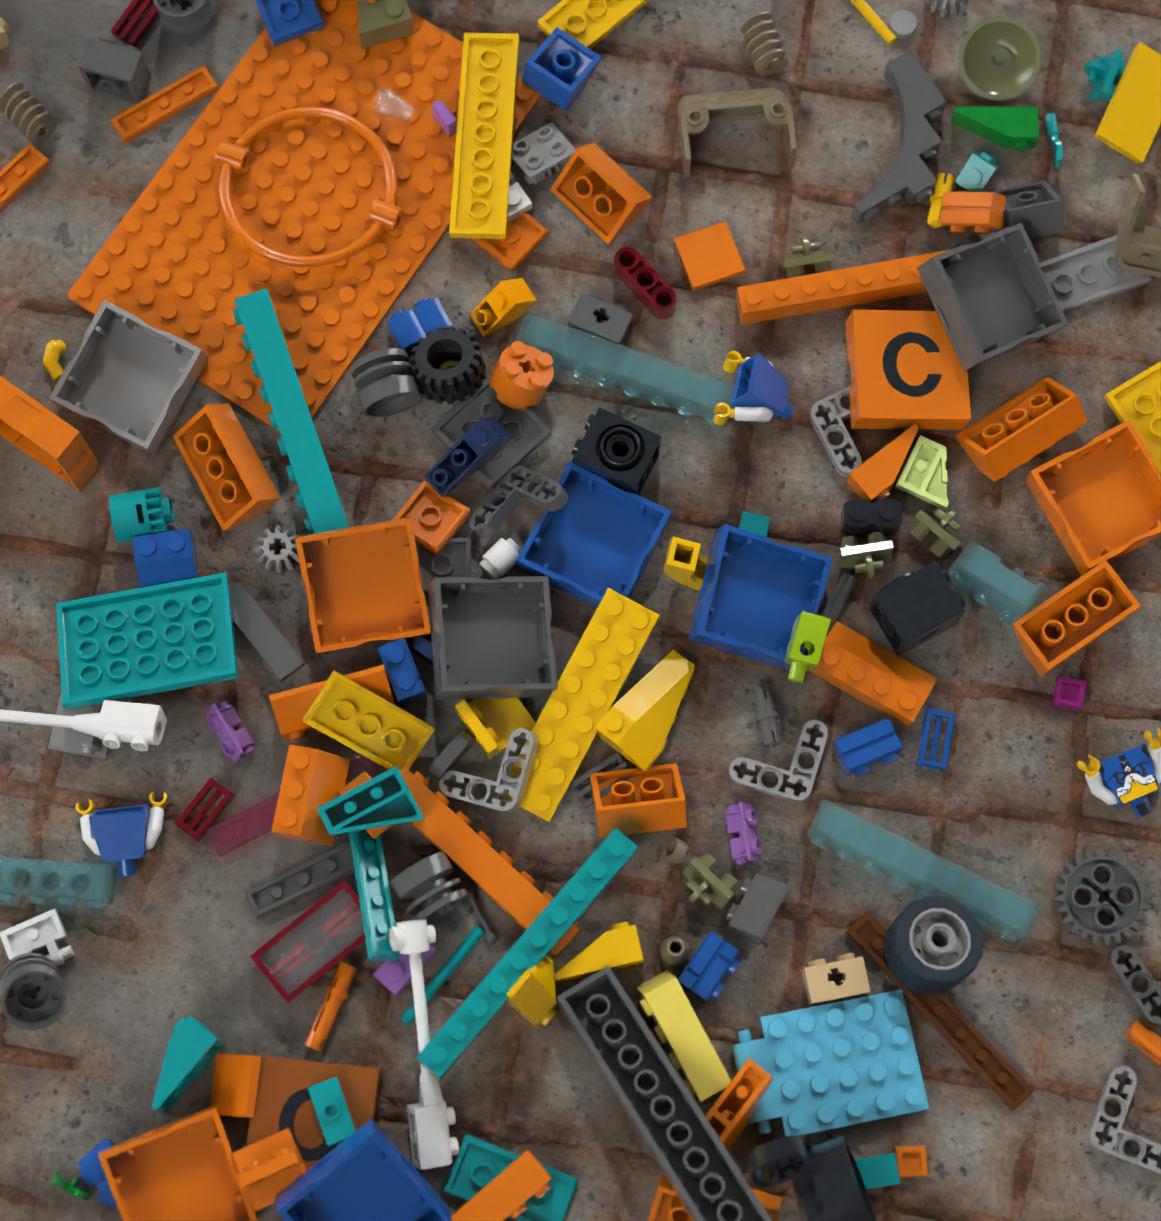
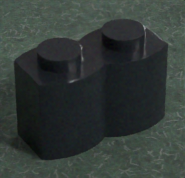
M883 499L874 503L866 500H851L844 503L840 513L841 533L848 536H862L869 532H883L884 536L897 533L902 524L901 502Z

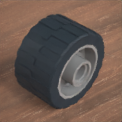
M939 895L922 897L920 900L912 902L893 920L894 922L889 926L887 935L884 938V957L887 960L889 970L895 976L894 978L909 990H914L924 995L945 993L962 982L978 966L977 963L982 957V947L984 946L982 930L974 914H971L966 906L956 902L955 899Z

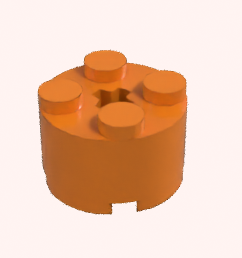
M513 342L511 346L502 352L489 378L491 389L493 387L497 393L496 398L502 404L517 410H525L528 406H537L553 379V358L548 353L525 345L523 342Z

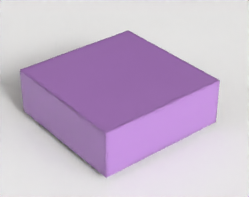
M438 100L431 105L433 118L446 134L451 137L457 132L456 118L443 102Z

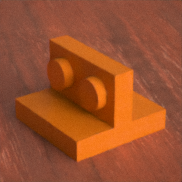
M290 1128L232 1153L240 1175H237L241 1188H246L254 1211L276 1203L275 1196L307 1171Z

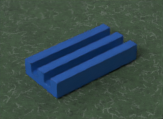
M926 708L916 766L946 771L955 713ZM931 716H936L929 760H924ZM942 718H946L947 725L941 762H935Z

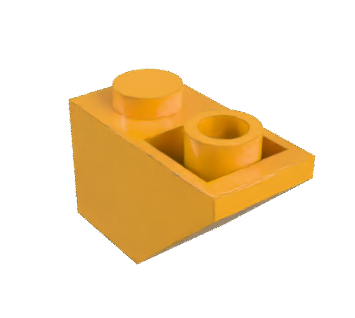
M523 278L503 280L480 302L469 316L482 336L487 337L520 318L537 299Z

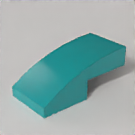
M895 1153L855 1159L867 1189L901 1184Z

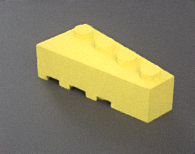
M666 970L637 986L636 988L642 997V1000L639 1002L646 1015L653 1017L657 1025L654 1027V1030L661 1043L666 1042L671 1050L668 1056L675 1069L681 1068L686 1079L682 1081L692 1096L696 1095L700 1101H703L726 1088L730 1084L731 1079L677 978Z

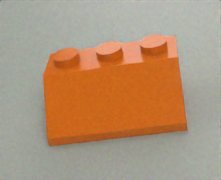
M595 143L576 149L550 189L608 245L639 218L653 198Z
M289 744L272 833L276 837L334 847L336 835L330 836L316 808L339 797L337 793L346 786L351 760L319 749Z
M677 763L650 766L646 772L640 768L590 773L599 838L608 837L615 827L624 835L687 827L686 800ZM631 777L627 781L614 783L611 791L600 798L601 790L619 778ZM606 780V781H604L603 783H601L600 785H598V782H599V781Z

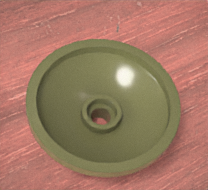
M1007 16L990 17L977 23L964 37L958 54L959 71L965 84L977 95L997 101L1014 98L1026 91L1035 81L1042 61L1041 47L1035 33L1022 21ZM998 53H1004L1006 55V61L1004 63H998L996 61V55Z

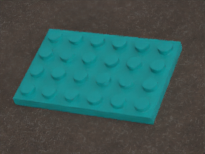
M226 572L56 603L62 705L65 710L103 703L104 700L116 701L238 678L229 578Z

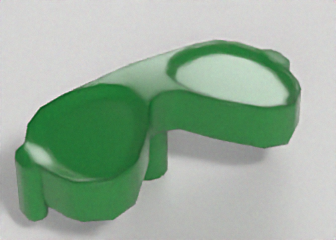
M59 1171L55 1172L51 1179L57 1186L75 1197L88 1201L93 1193L92 1191L86 1193L75 1188L79 1182L77 1178L74 1177L69 1184L58 1175Z

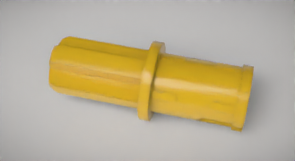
M945 173L937 175L934 194L929 199L931 207L927 219V224L932 226V228L943 226L940 223L941 210L943 209V193L945 191L951 192L955 178L951 174L947 175L945 184Z

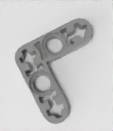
M850 387L813 404L810 411V421L836 471L843 477H849V474L862 463L861 456L842 422L851 417L850 409H845L840 404V400L843 397L849 396ZM818 409H822L823 412H829L827 421L830 426L824 431L822 429L826 427V422L823 417H816ZM832 432L840 433L844 439L843 443L837 446L830 444L827 438L828 435ZM846 447L849 448L845 451L847 459L855 461L853 469H850L848 466H842L844 457L841 451Z
M811 720L804 725L789 771L740 757L733 760L729 766L728 775L730 780L736 785L793 803L804 802L811 793L828 737L826 725L819 720ZM813 727L819 728L818 733L822 735V738H816L813 748H819V752L812 748L801 747L802 743L808 746L810 734L806 733V731H812ZM802 754L811 755L814 758V766L810 769L801 768L798 764V757ZM741 764L746 765L747 772L754 774L755 768L761 770L757 775L756 784L751 783L753 776L744 775L743 779L737 777L738 773L733 769L739 768ZM770 772L777 776L778 784L775 787L767 788L762 784L761 777L765 773ZM783 776L789 778L786 784L795 786L797 782H801L802 788L806 790V793L801 792L799 796L793 795L794 790L785 787L784 793L780 792Z
M525 728L516 729L511 733L496 782L458 771H448L439 781L441 792L453 799L505 813L515 812L522 803L538 748L537 736ZM526 738L529 740L528 746L523 745L521 750L518 740ZM514 752L526 756L525 760L513 757ZM513 763H520L522 766L521 775L515 779L511 778L508 773L509 767ZM456 779L458 783L467 785L466 791L458 788H453L452 790L448 786L449 782ZM479 784H485L487 794L483 799L477 800L474 797V789ZM495 793L507 796L509 793L513 800L505 805V802L494 798Z
M1127 1066L1115 1067L1107 1076L1088 1131V1142L1097 1151L1152 1173L1161 1174V1166L1157 1168L1155 1160L1145 1158V1163L1141 1162L1146 1154V1145L1150 1146L1147 1153L1152 1155H1160L1161 1145L1122 1129L1137 1085V1076L1133 1069ZM1123 1072L1126 1073L1125 1078L1129 1080V1085H1123L1119 1094H1125V1099L1119 1095L1109 1094L1110 1089L1117 1091L1119 1081L1115 1079V1075H1121ZM1110 1099L1117 1101L1120 1105V1113L1116 1117L1108 1116L1104 1110L1105 1103ZM1100 1117L1106 1122L1116 1123L1115 1128L1108 1126L1106 1136L1110 1137V1141L1103 1142L1102 1145L1098 1144L1099 1138L1095 1137V1133L1102 1132L1105 1123H1099ZM1127 1140H1134L1139 1145V1153L1133 1158L1128 1157L1124 1153L1123 1145Z

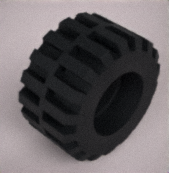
M451 326L447 330H443V327H440L434 333L431 331L427 332L426 338H420L417 341L418 346L413 347L411 351L413 356H410L411 368L421 393L425 394L427 399L433 400L435 398L436 403L439 404L447 401L448 405L454 404L456 400L463 402L466 396L472 397L476 394L475 388L480 389L483 385L481 380H484L486 376L483 356L478 342L475 341L471 333L467 334L466 330L460 328L456 331L455 327ZM447 361H459L453 368L438 370V367Z

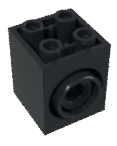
M599 407L596 415L591 414L585 424L584 430H586L583 440L578 439L571 453L574 455L572 463L606 479L618 489L640 495L660 455L662 436Z
M935 561L916 572L909 571L887 583L874 595L869 606L870 612L897 656L907 653L957 625L966 611L964 609L966 604L963 597L958 591L954 592L949 584L950 577L943 567L939 568Z

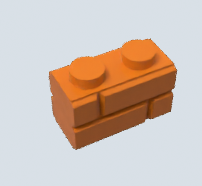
M945 191L943 193V209L941 210L940 223L943 226L949 227L951 233L966 234L967 229H974V233L989 235L992 229L1001 230L1003 228V212L1005 211L1006 198L1004 195L995 192Z

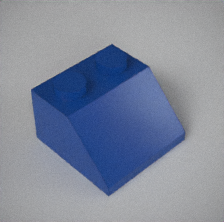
M556 28L526 62L522 82L567 111L581 95L602 57L559 28Z
M190 528L132 537L135 566L140 588L199 577L195 537Z

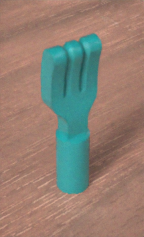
M1050 113L1045 115L1048 137L1051 139L1055 153V167L1060 168L1063 158V147L1058 139L1059 131L1056 115Z

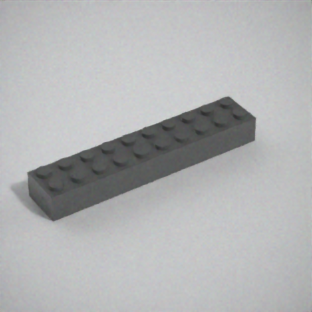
M605 967L557 996L559 1008L692 1220L772 1221L610 967Z

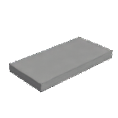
M1117 235L1039 263L1042 273L1053 289L1064 314L1150 283L1152 279L1150 275L1126 271L1119 266L1116 259Z

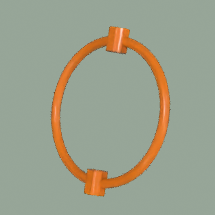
M311 106L282 110L266 116L253 124L234 144L225 140L222 143L220 142L216 150L215 164L222 166L219 196L224 216L235 235L248 248L270 261L282 265L305 268L331 265L348 259L362 251L378 237L383 229L394 232L400 223L403 212L402 208L394 206L397 197V175L392 157L385 144L372 129L346 113L334 109ZM298 118L332 120L355 130L373 146L381 159L386 176L385 200L376 199L369 209L367 222L372 224L370 229L352 244L338 251L317 256L285 254L257 241L240 223L234 211L230 193L232 172L235 171L241 174L248 165L250 150L245 147L266 129L281 122Z

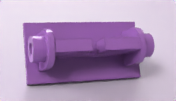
M223 701L216 706L213 703L206 714L208 726L220 738L221 747L225 755L230 756L234 764H236L243 753L245 756H248L255 751L253 747L255 743L245 727L236 731L233 728L241 724L242 721L232 704Z
M738 802L739 807L738 805L728 806L725 813L728 834L739 832L738 838L729 839L732 860H736V865H744L748 861L760 863L759 854H762V844L760 839L756 837L755 825H757V815L755 810L751 807V804Z

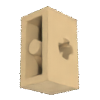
M854 953L837 956V961L826 963L825 959L807 962L808 967L802 970L809 1006L868 995L871 992L863 956L855 958ZM831 971H835L838 976L842 975L843 980L838 983L839 986H836L834 981L828 980V977L832 975Z

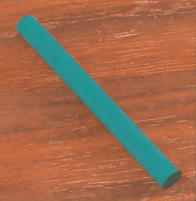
M475 926L425 987L426 1004L483 937L485 932L478 926ZM414 1001L400 1017L408 1026L416 1018Z

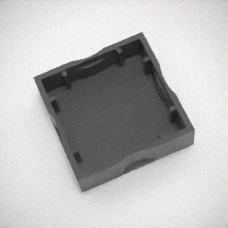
M1022 222L990 234L980 242L965 244L934 256L917 267L964 371L1050 336L1069 325L1053 289L1042 273L1039 259Z
M548 576L506 577L494 580L476 577H439L432 580L428 587L436 700L550 697L552 692L558 689L555 651L550 635L552 615Z

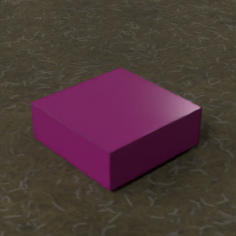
M1057 676L1052 706L1081 711L1086 681Z

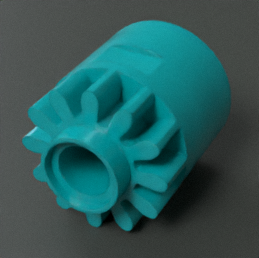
M160 487L109 496L113 530L119 544L132 542L133 536L169 531V523L174 522L170 497L163 498Z

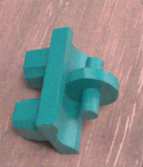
M1116 49L1113 55L1097 56L1095 61L1085 63L1083 71L1089 76L1087 81L1093 84L1088 100L1094 103L1100 99L1107 102L1111 101L1117 87L1113 83L1114 78L1120 81L1127 62L1122 60L1123 51Z

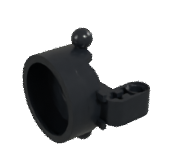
M790 1135L763 1144L750 1151L748 1163L752 1182L758 1187L768 1188L794 1179L809 1221H877L861 1172L844 1136L811 1147L808 1137L802 1140L797 1136Z

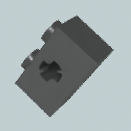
M581 293L568 320V332L619 353L633 324V314L624 306L618 304L612 306L605 303L598 295ZM602 317L606 319V322L603 320V323H598L597 319L600 321Z

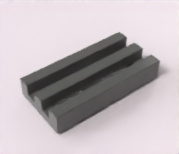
M616 752L571 782L570 787L585 809L594 803L593 796L588 800L584 796L592 791V787L589 784L580 790L578 786L590 779V773H598L615 761L619 765L610 771L629 769L619 752ZM631 777L619 778L601 790L600 798L611 791L614 783L627 781ZM606 780L598 781V785Z

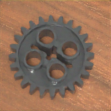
M1101 848L1095 851L1094 857L1087 850L1083 853L1084 861L1077 855L1073 857L1075 866L1066 863L1063 867L1068 874L1059 873L1057 875V878L1063 884H1056L1053 887L1054 890L1061 892V895L1053 898L1054 902L1061 903L1062 905L1055 913H1064L1066 916L1060 923L1063 925L1070 922L1072 926L1069 933L1072 934L1077 930L1080 931V941L1090 936L1091 945H1095L1099 938H1101L1103 946L1109 945L1110 938H1112L1115 944L1121 943V935L1126 939L1131 938L1130 929L1136 932L1141 929L1136 921L1144 922L1147 920V917L1141 911L1151 909L1149 904L1144 903V899L1151 897L1152 894L1143 892L1142 889L1149 884V881H1140L1138 879L1143 874V870L1137 872L1132 870L1135 861L1126 865L1124 863L1125 854H1121L1117 859H1114L1113 850H1109L1105 857H1103ZM1096 869L1104 871L1107 876L1106 883L1102 884L1095 880L1094 871ZM1081 880H1087V883L1090 885V887L1084 885ZM1119 889L1129 894L1128 904H1123L1117 899L1116 895ZM1076 891H1082L1086 894L1088 898L1086 905H1080L1075 901L1074 895ZM1105 892L1107 895L1105 901L1100 903L1097 900L1099 894ZM1114 908L1119 909L1123 915L1119 916ZM1099 911H1104L1110 916V924L1108 926L1099 923L1097 919Z

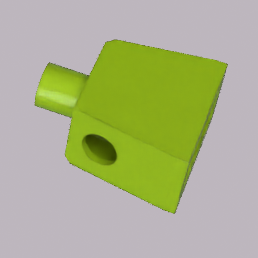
M802 611L796 617L784 661L787 664H791L788 680L805 684L808 670H813L818 666L831 619ZM800 648L806 649L808 656L803 655L800 652Z

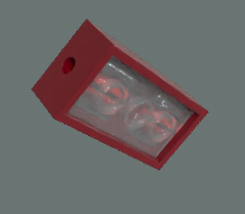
M345 880L342 881L250 956L287 1003L366 940L359 897Z

